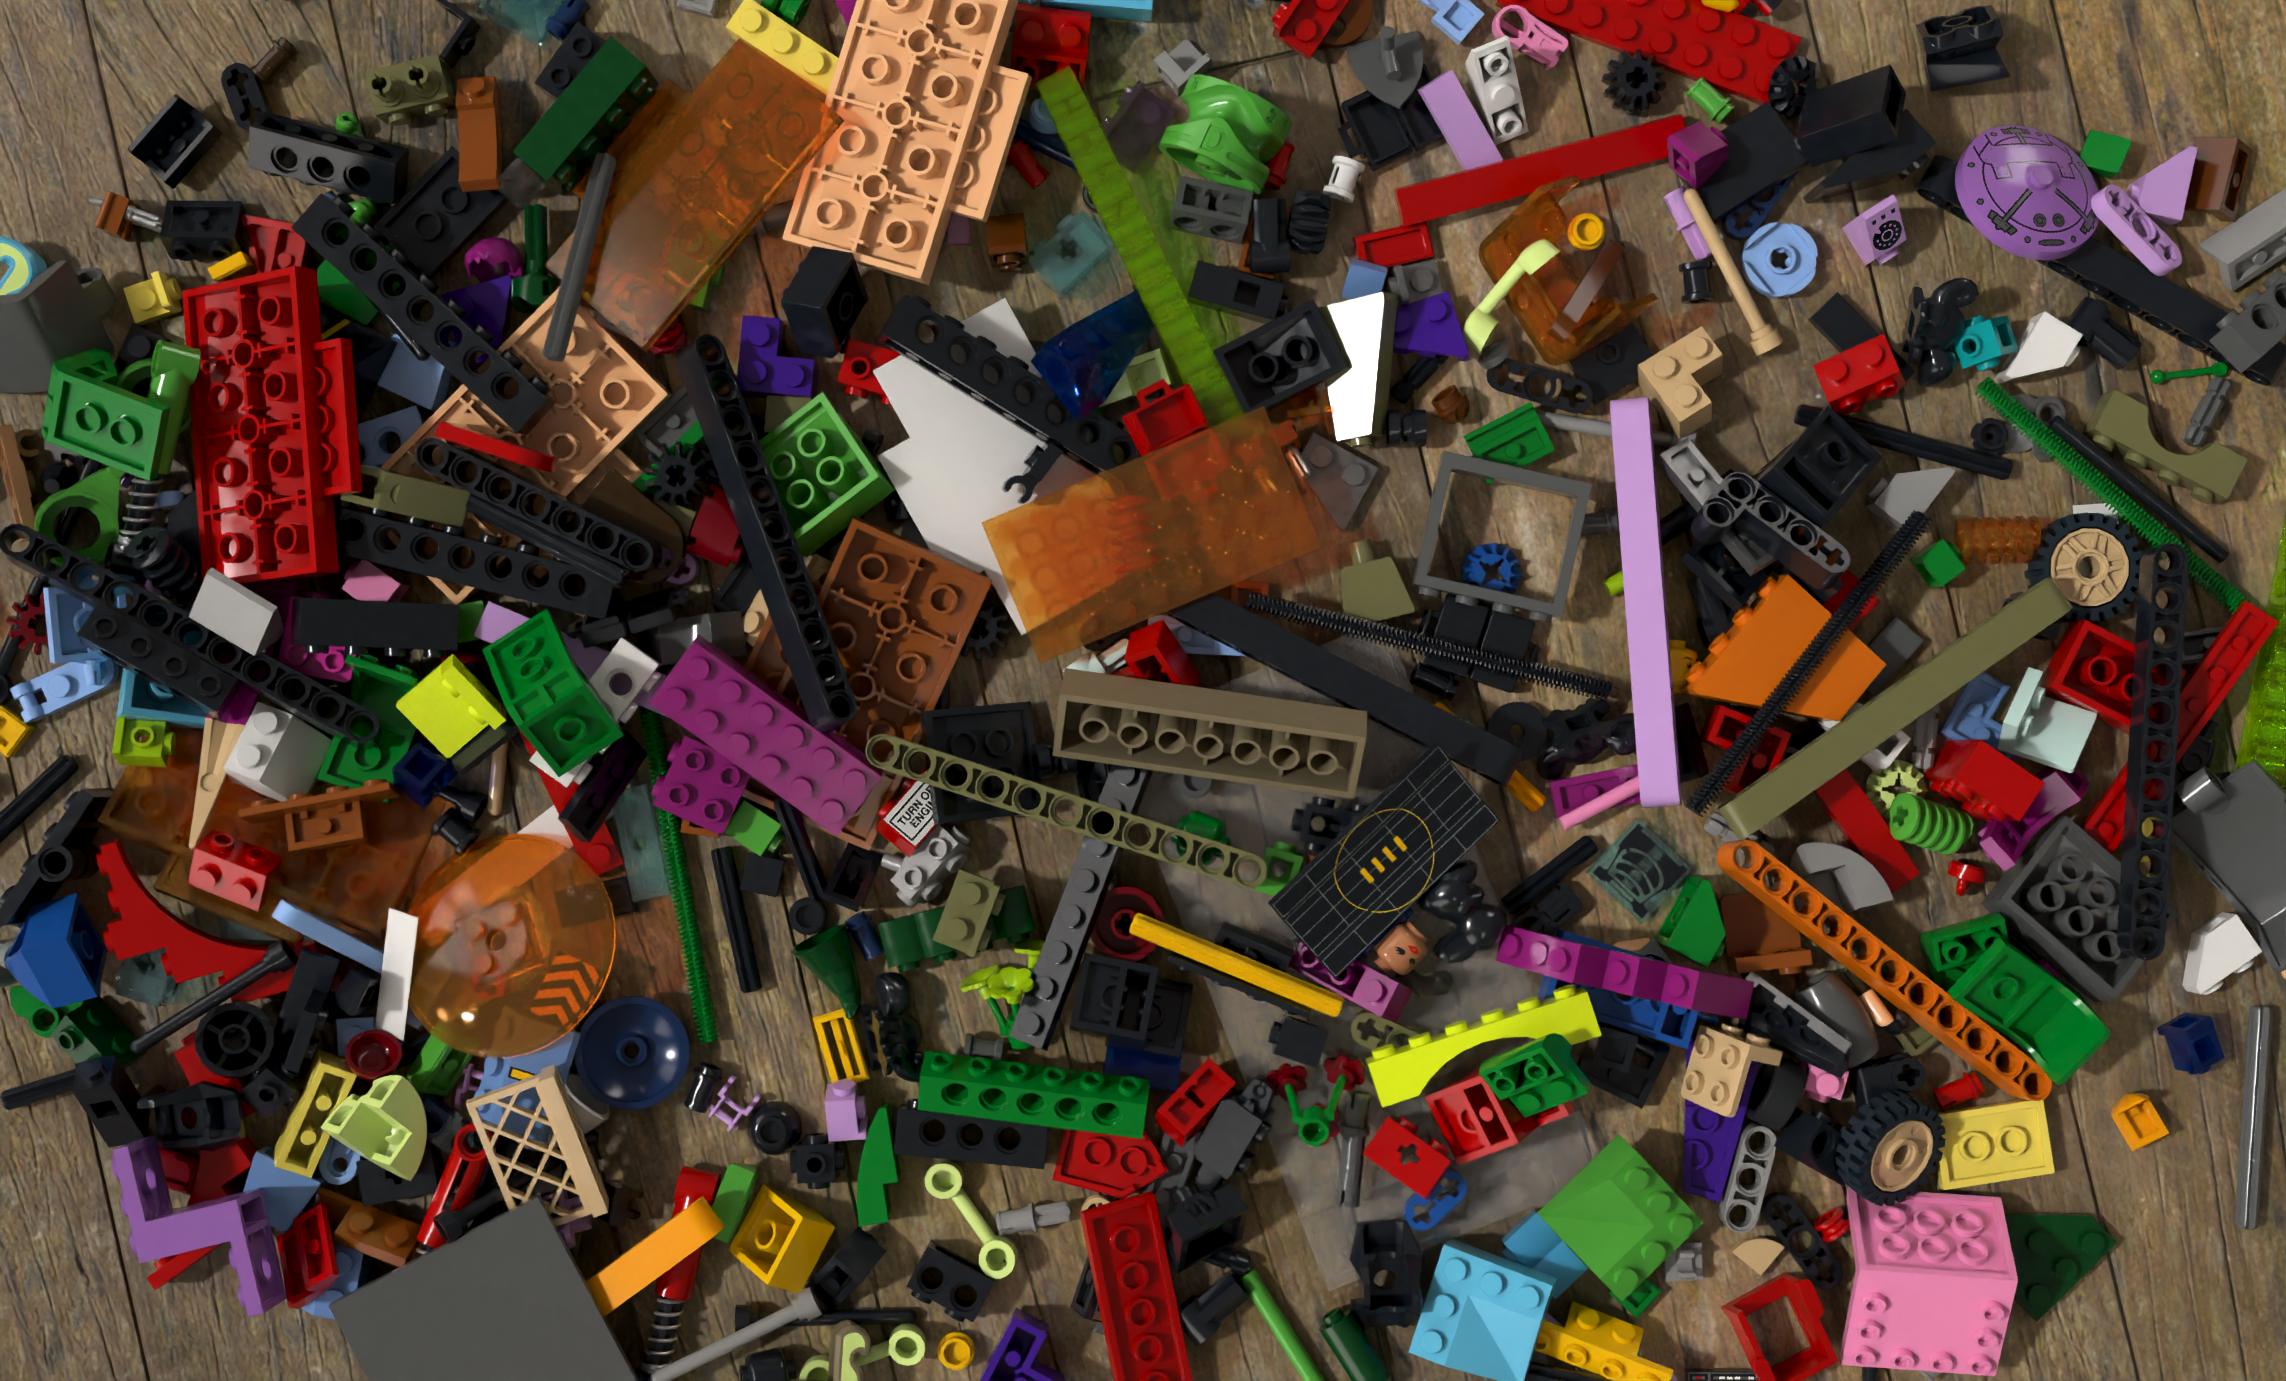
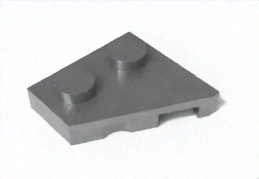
M1313 432L1301 454L1311 471V476L1307 478L1303 470L1302 472L1305 476V481H1307L1316 498L1334 520V524L1339 530L1344 532L1374 478L1378 467Z

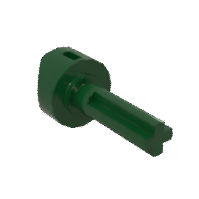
M527 204L524 206L525 272L527 275L511 280V300L514 308L519 312L534 313L561 284V279L547 275V206H543V204Z

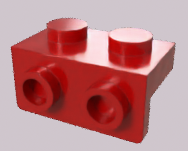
M1884 334L1813 365L1829 405L1839 414L1854 413L1860 410L1865 403L1877 398L1891 397L1899 391V388L1906 386V381Z
M212 830L194 848L188 884L259 912L266 904L271 875L281 865L282 857L263 847L237 839L228 833Z

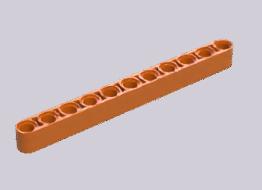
M1752 840L1728 841L1719 848L1717 862L1727 875L1894 1006L1903 1010L1908 1017L2009 1096L2017 1099L2041 1101L2050 1094L2052 1081L2035 1061L1974 1013L1953 1000L1946 991L1759 844ZM1739 848L1745 855V861L1741 867L1736 861V853ZM1769 871L1774 878L1773 886L1770 889L1765 884V876ZM1798 894L1802 899V908L1799 912L1794 906V900ZM1827 917L1831 922V930L1828 934L1823 929V923ZM1855 940L1860 945V951L1856 957L1852 951ZM1884 963L1888 966V975L1885 979L1881 974V968ZM1913 986L1917 990V996L1914 1001L1910 997V990ZM1943 1008L1945 1011V1020L1941 1024L1939 1020V1012ZM1970 1031H1972L1974 1035V1040L1971 1046H1969L1967 1041L1968 1034ZM2000 1053L2002 1057L2001 1066L1998 1068L1996 1065V1058ZM2029 1076L2030 1086L2026 1090L2025 1079Z

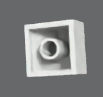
M257 702L223 768L232 783L281 802L289 801L288 797L292 794L311 792L332 740L294 715Z

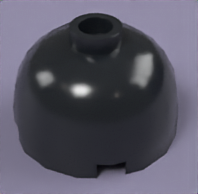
M242 1001L225 1003L210 1009L200 1020L195 1032V1051L201 1064L212 1074L227 1079L244 1078L257 1072L268 1061L274 1046V1031L268 1016L257 1006Z

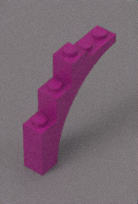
M1507 925L1501 935L1496 958L1497 962L1574 984L1602 988L1632 997L1661 1001L1690 1010L1747 1019L1754 987L1753 981L1618 952Z

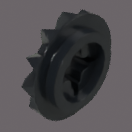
M1791 56L1783 60L1776 67L1769 82L1768 97L1771 106L1777 113L1788 117L1793 114L1800 115V111L1803 110L1806 93L1818 90L1816 82L1821 75L1815 71L1816 63L1803 56ZM1791 79L1799 81L1797 84L1799 88L1798 94L1793 93L1795 87Z

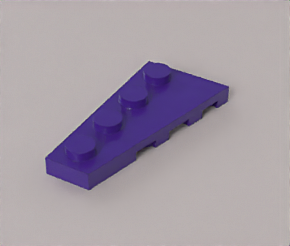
M1691 1036L1687 1049L1686 1070L1696 1039ZM1751 1061L1736 1115L1732 1118L1722 1116L1685 1099L1682 1189L1684 1192L1720 1203L1760 1062Z

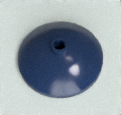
M624 996L610 1000L593 1011L579 1031L581 1036L575 1052V1064L578 1075L585 1088L596 1099L611 1107L637 1110L653 1106L672 1094L686 1073L690 1056L686 1030L680 1019L671 1009L654 999L643 996ZM630 1043H635L639 1047V1052L635 1056H628L624 1051L625 1047Z

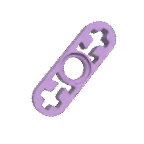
M2114 184L2107 185L2092 196L2091 207L2095 215L2153 274L2164 276L2180 266L2182 255L2178 246L2119 186Z

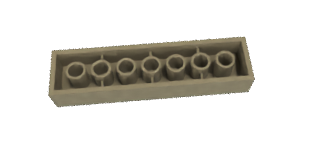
M1065 668L1060 691L1052 756L1354 799L1367 738V711Z

